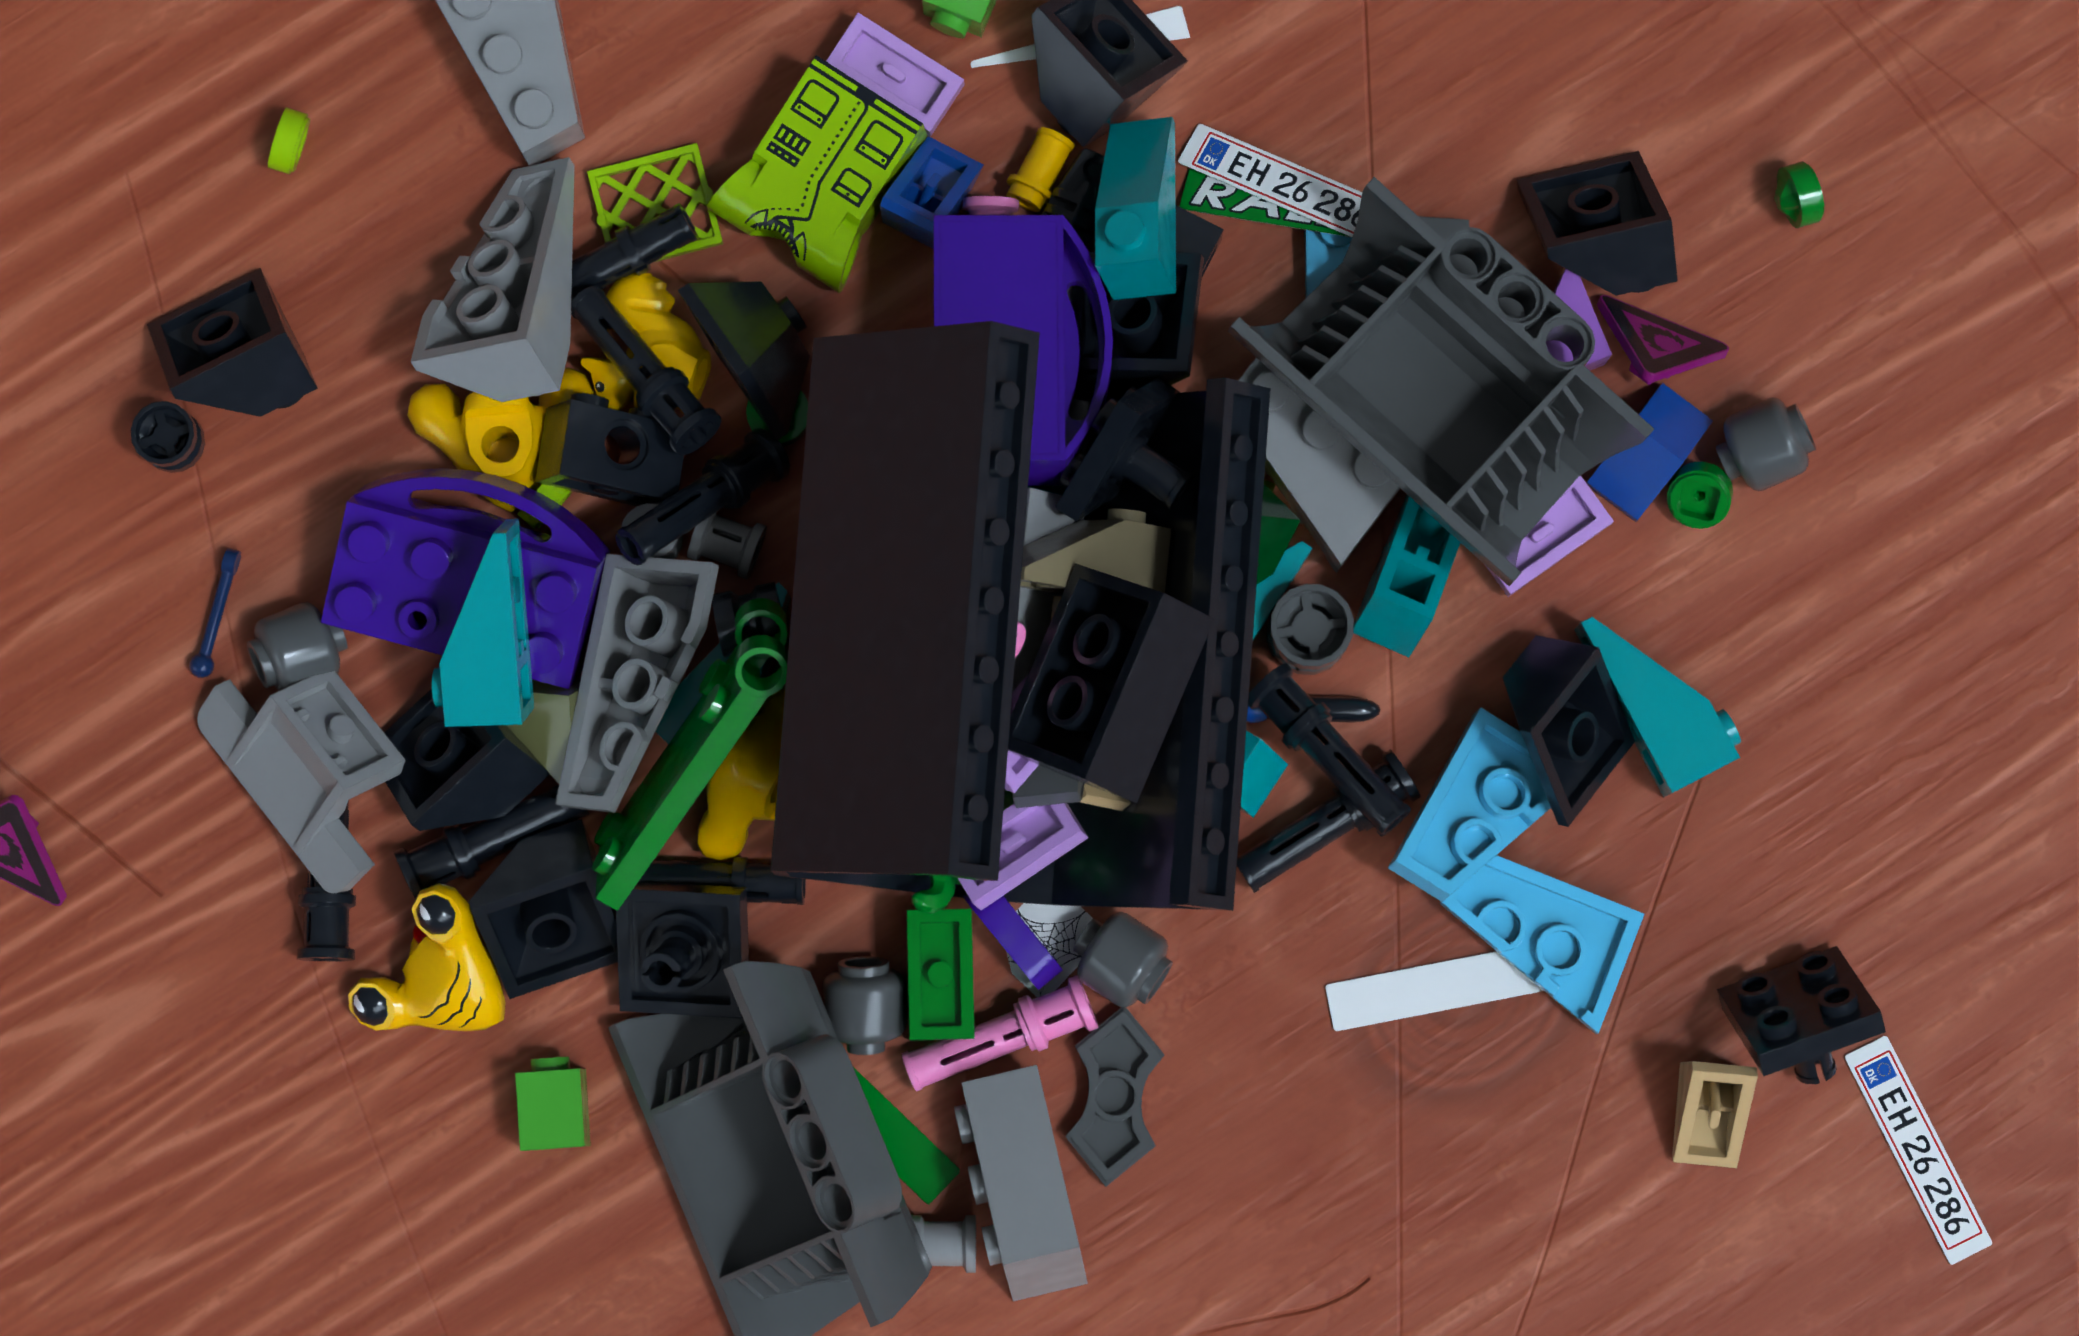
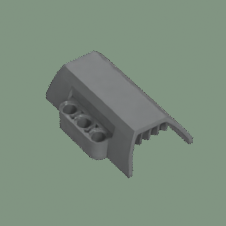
M1375 177L1371 179L1362 192L1358 221L1343 262L1281 323L1249 326L1239 317L1228 330L1237 341L1508 586L1521 574L1516 568V562L1522 540L1574 481L1589 469L1615 454L1643 443L1654 430L1649 423L1585 367L1595 348L1593 331L1585 320L1489 234L1478 228L1464 227L1456 229L1444 240ZM1456 254L1467 256L1475 263L1478 273L1473 275L1460 273L1451 264L1450 256ZM1508 297L1518 301L1524 308L1525 317L1518 319L1506 315L1499 307L1498 298ZM1556 340L1566 344L1572 352L1573 361L1563 362L1552 357L1547 349L1546 341Z
M743 961L723 970L743 1018L656 1014L629 1018L609 1026L608 1029L734 1336H812L859 1302L870 1327L892 1319L926 1280L932 1265L902 1195L900 1180L850 1058L837 1038L811 972L802 967L781 963Z

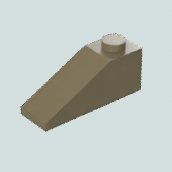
M1108 509L1107 520H1079L1023 546L1020 587L1062 595L1075 564H1079L1165 593L1171 528L1146 524L1145 512L1129 509Z

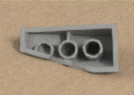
M569 157L517 168L511 171L479 223L484 231V235L471 256H459L451 268L450 272L455 278V282L443 300L432 299L422 315L411 358V363L416 371L500 402L560 391L571 336L575 166Z
M606 554L556 805L576 809L616 812L707 629L719 565L713 562L649 557L644 564L637 566L628 561L624 555Z

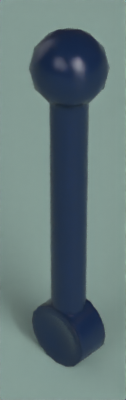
M227 548L221 564V576L200 650L189 662L190 672L197 678L208 677L214 670L211 654L233 576L236 574L241 560V551Z

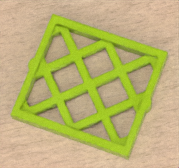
M697 143L587 171L598 213L596 221L602 229L605 243L612 240L610 231L614 225L619 228L626 225L630 229L634 228V226L619 218L630 198L649 209L641 224H644L655 218L656 214L660 215L667 210L662 207V204L672 188L692 198L685 209L690 218L699 203L707 207L708 202L714 195L712 189L708 186ZM680 158L670 175L652 166ZM688 161L697 167L701 182L697 191L677 180ZM637 169L627 186L610 177ZM646 172L665 182L654 202L635 191ZM603 183L622 193L611 213L603 208L599 189ZM708 209L712 226L707 233L694 226L701 240L691 242L680 249L678 248L657 261L723 245L716 214Z

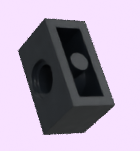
M586 393L571 394L570 400L546 408L535 483L564 488L569 491L633 506H640L646 503L659 505L666 498L679 491L684 455L680 456L672 450L669 444L671 437L653 416L647 417L643 415L638 408H630L629 413L608 408V399ZM607 434L618 443L620 449L618 463L614 462L606 452L605 439Z

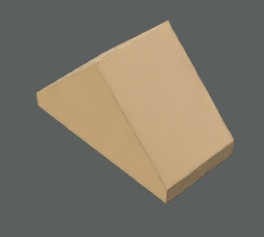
M1696 1061L1680 1062L1672 1152L1673 1162L1737 1168L1758 1078L1757 1067Z

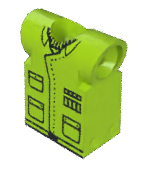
M816 55L754 151L752 159L737 170L716 191L708 202L707 209L748 235L768 236L785 240L791 248L796 265L840 293L850 275L862 235L868 230L879 213L883 196L928 137L924 124Z

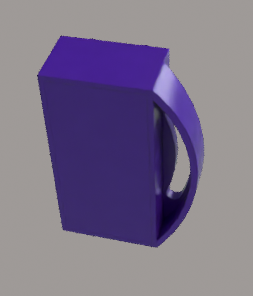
M934 215V326L993 321L1040 333L1028 486L1061 485L1059 481L1065 469L1080 451L1084 452L1094 434L1091 431V427L1106 403L1111 377L1113 348L1111 315L1106 292L1095 264L1086 246L1064 215ZM1074 285L1081 286L1087 295L1097 330L1099 352L1098 375L1094 395L1087 415L1082 420H1074L1068 414L1075 393L1080 354L1078 327L1074 310L1067 294V290Z
M439 468L397 473L364 485L347 501L321 623L443 655L492 534L506 519L480 510L437 505L411 498V494L416 490L441 489L484 495L508 503L532 515L551 529L550 535L519 526L532 680L566 689L571 687L584 667L606 554H610L609 548L585 523L563 506L533 489L496 475L472 470Z

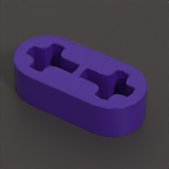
M967 893L962 896L1038 990L1063 971L1061 966L1004 896L983 910L978 909L971 902Z

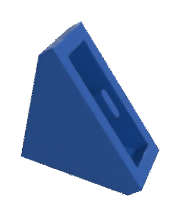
M928 136L883 196L880 203L882 222L934 249V215L959 214L963 206V198L968 197L984 164Z
M1664 383L1659 386L1639 413L1654 428L1653 432L1643 443L1603 461L1586 482L1591 489L1635 522L1638 521L1679 469L1713 422L1712 419Z

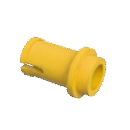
M1040 127L1018 173L1010 174L1006 181L1010 186L1006 196L1019 200V206L1033 212H1040L1043 205L1050 199L1052 195L1050 190L1069 153L1073 151L1075 144L1055 130Z

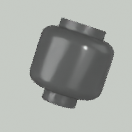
M1775 397L1767 398L1727 417L1723 425L1726 442L1716 446L1718 456L1729 479L1732 481L1742 476L1746 484L1755 491H1764L1805 472L1809 463L1808 453L1816 450L1811 433L1798 406L1793 404L1786 407L1780 399Z
M308 602L299 603L260 619L254 627V639L247 641V649L253 667L265 688L275 686L280 691L310 676L333 671L338 674L340 670L339 652L348 648L343 629L321 623V612Z
M1117 912L1111 915L1103 924L1093 918L1085 927L1073 948V951L1082 956L1077 970L1079 980L1120 1007H1129L1138 1000L1146 1005L1162 985L1173 964L1171 960L1166 958L1168 951L1167 940L1159 933L1124 912Z
M863 956L843 959L837 963L838 970L829 973L822 984L823 1004L839 1042L847 1044V1052L851 1054L872 1055L884 1052L885 1042L900 1037L907 1026L905 979L898 971L889 968V961L884 958Z

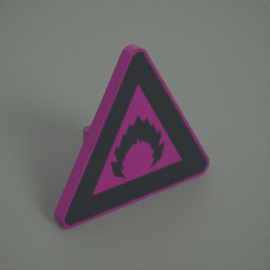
M1601 295L1597 302L1598 309L1631 361L1629 371L1648 385L1652 382L1664 378L1668 379L1673 375L1723 359L1729 351L1728 345L1724 342L1611 296Z
M10 795L0 801V879L54 906H60L67 898V895L36 829L39 822L30 815L21 797Z

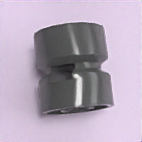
M1304 584L1290 589L1278 600L1267 624V643L1272 656L1280 665L1287 663L1296 674L1315 675L1329 670L1341 659L1353 636L1354 618L1348 603L1337 591L1322 584Z

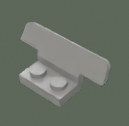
M335 671L310 676L270 695L258 714L230 679L214 686L198 712L197 723L199 730L320 886L329 893L349 891L375 864L339 817L345 811L349 799L400 775L405 758Z

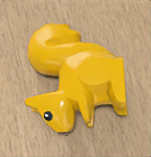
M636 272L615 281L607 292L606 297L631 326L637 330L641 338L667 368L674 367L684 372L689 380V390L700 400L711 370V355L708 350L702 347L694 329L686 321L670 313L675 303V298L666 290L667 284L661 279L653 277L651 273H644L638 276ZM628 347L626 354L632 359L634 353ZM584 357L581 359V366L591 374L596 395L609 400L608 408L620 411L630 402L633 396L634 407L638 408L636 401L637 391L610 360L594 357Z

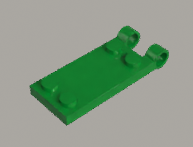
M756 598L740 607L735 618L736 648L726 662L717 659L710 666L699 687V693L703 694L621 813L618 811L615 813L609 812L601 823L594 838V843L599 845L598 854L592 866V870L597 872L595 898L616 911L620 909L766 699L780 691L785 685L788 654L784 647L788 636L787 617L783 608L775 601L766 598ZM765 616L773 619L778 624L779 630L773 637L768 635L749 637L744 632L743 627L750 619ZM773 656L780 663L779 669L769 677L760 678V669L766 660Z

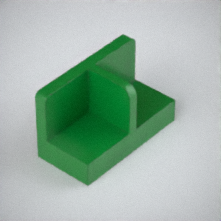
M942 909L934 914L922 913L919 910H907L909 1040L975 1039L972 909Z

